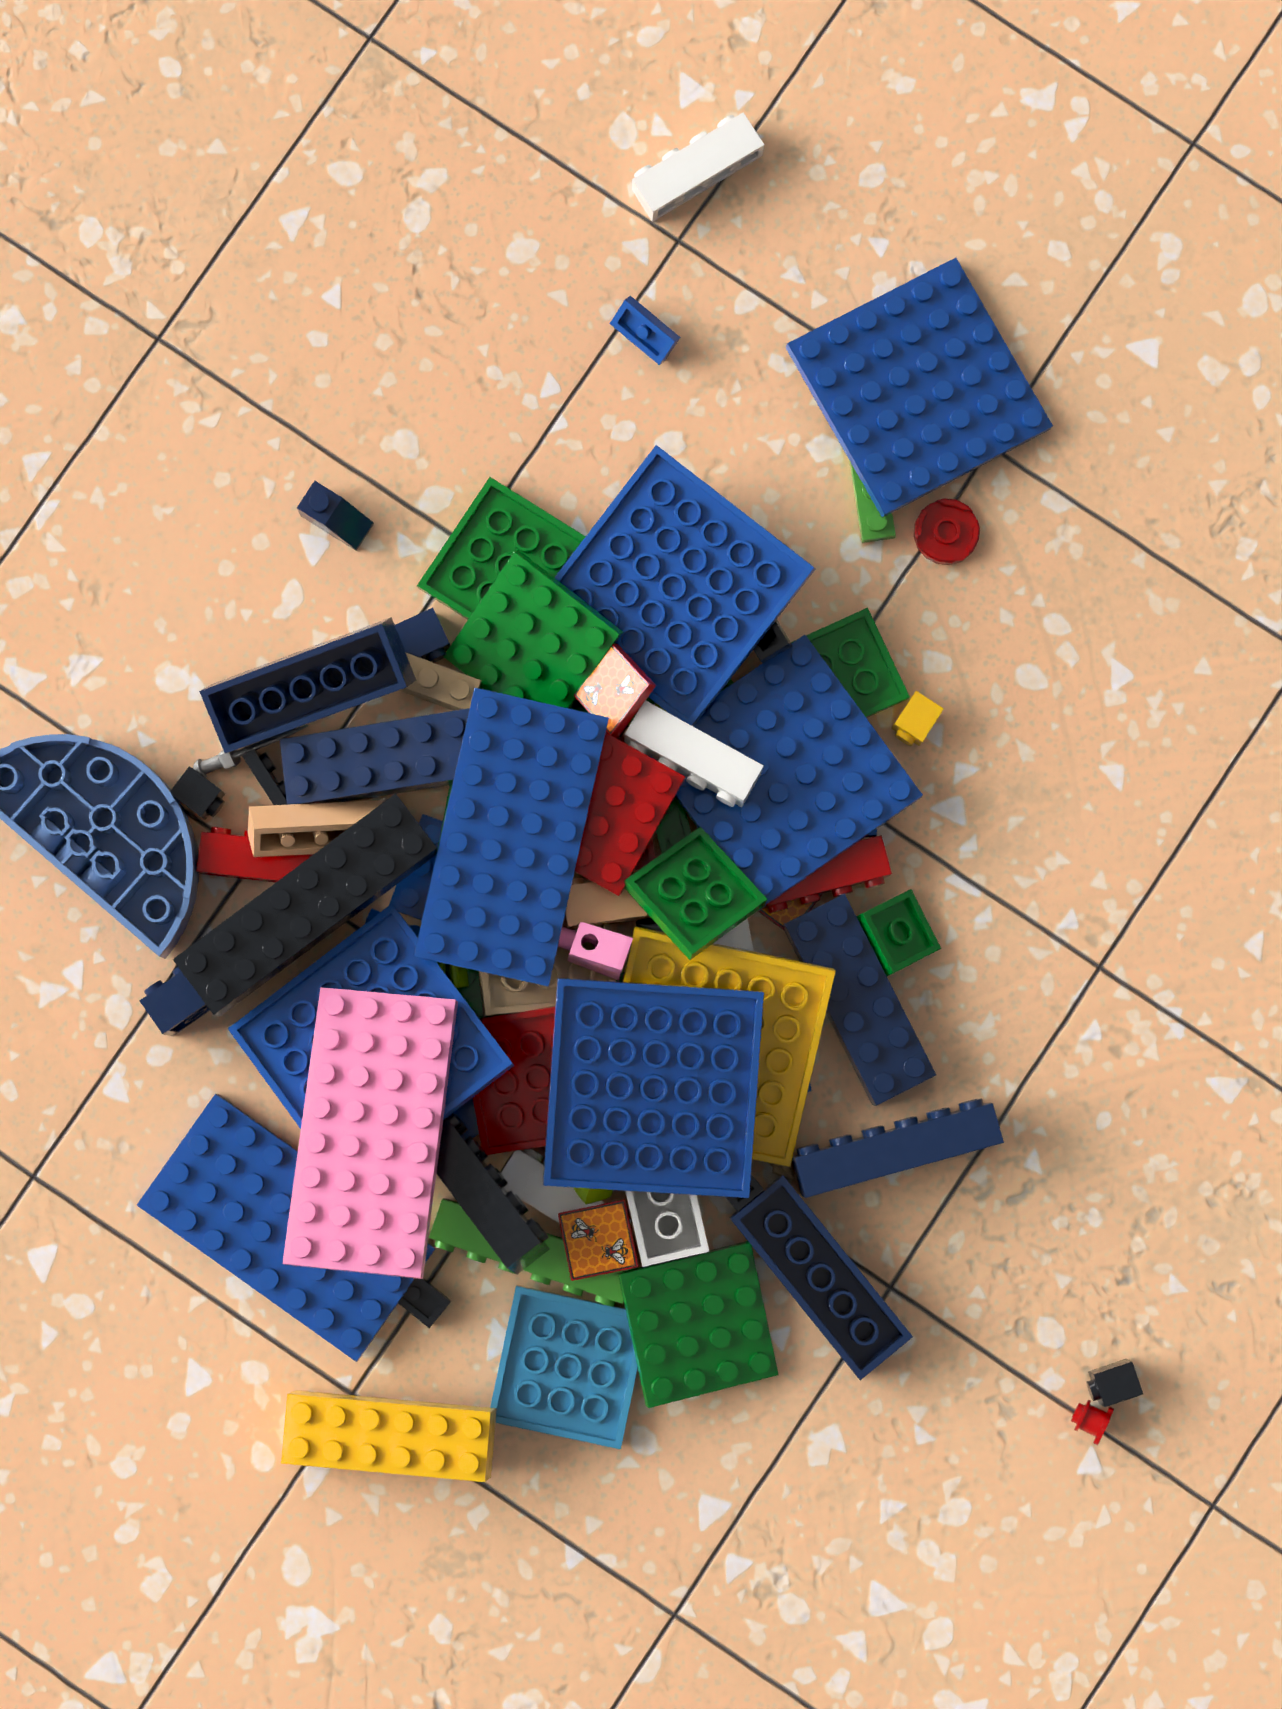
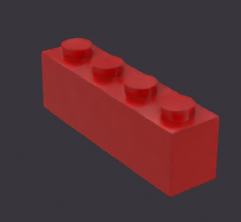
M211 827V832H201L196 871L203 875L276 883L314 854L253 857L248 831L244 832V836L231 835V829Z
M882 835L860 840L764 908H768L770 914L788 909V902L799 899L801 905L820 901L819 894L832 891L833 897L853 892L852 886L862 883L865 884L866 889L885 884L884 878L890 876L892 872Z

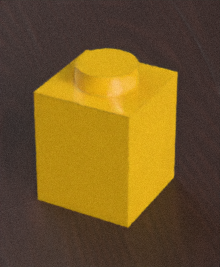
M915 691L891 729L897 732L895 737L909 746L915 743L920 746L944 708L918 691Z

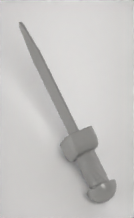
M308 725L280 733L238 751L234 750L225 754L224 750H222L218 755L202 761L198 759L194 763L193 769L205 778L207 773L222 767L230 769L237 766L241 762L240 756H243L250 750H258L280 741V739L287 738L308 727Z

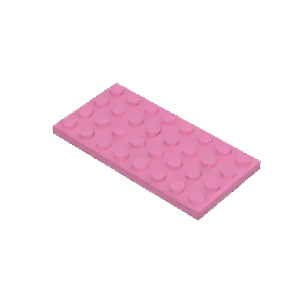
M320 987L282 1264L423 1279L458 1006L457 1000Z

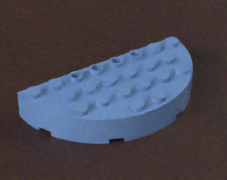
M69 734L35 736L15 741L9 746L0 749V819L154 953L166 959L186 929L194 908L199 882V873L196 871L198 851L193 829L184 808L171 793L169 786L152 769L133 755L114 745L85 736Z

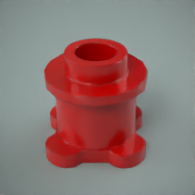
M1087 1400L1085 1405L1078 1403L1071 1418V1422L1076 1423L1074 1430L1078 1431L1080 1429L1095 1436L1093 1443L1098 1445L1110 1422L1114 1408L1109 1406L1107 1412L1091 1405L1090 1400Z

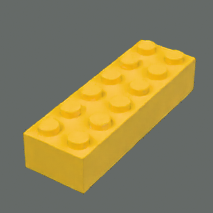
M296 1390L287 1394L281 1464L486 1482L491 1478L497 1408Z

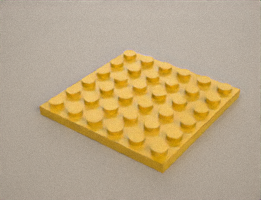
M635 927L623 982L764 992L752 1159L790 1167L835 976V969L715 943L689 960L664 932Z

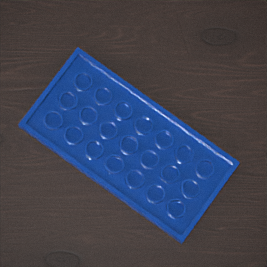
M474 687L414 957L549 987L609 720L608 717Z
M215 1094L142 1196L137 1206L356 1362L359 1361L415 1278L282 1264L298 1151L220 1095ZM427 1243L425 1264L436 1250L429 1243Z

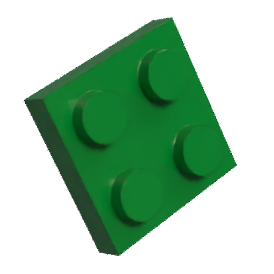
M912 889L856 916L886 976L942 949Z

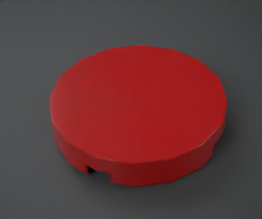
M943 498L930 503L921 510L914 524V540L917 549L926 559L936 564L952 565L962 562L972 554L979 541L980 525L978 519H976L968 505L956 499Z

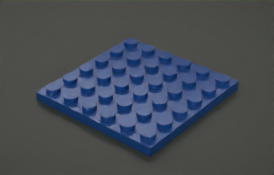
M957 258L787 343L785 347L882 518L1049 431L1053 427Z
M655 445L554 578L623 631L616 644L627 653L656 685L648 697L669 714L694 726L816 568L659 446Z
M803 635L792 643L791 648L762 663L721 691L693 726L763 765L762 773L743 807L737 804L731 807L722 803L716 798L717 793L705 787L704 790H699L686 781L688 777L685 778L675 797L697 828L701 827L767 898L765 904L767 906L922 798L923 794L807 636Z
M393 904L373 917L228 1028L300 1129L320 987L457 1000L458 1006L443 1120L514 1066L513 1062L438 963L414 957L418 937Z
M557 978L543 1186L749 1198L764 992Z

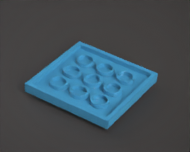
M516 1285L490 1408H497L495 1423L621 1449L638 1369L625 1308L611 1307L597 1302Z

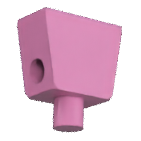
M580 922L577 931L562 927L558 947L570 951L569 962L619 980L633 938ZM589 942L594 945L595 949L585 950L582 944Z

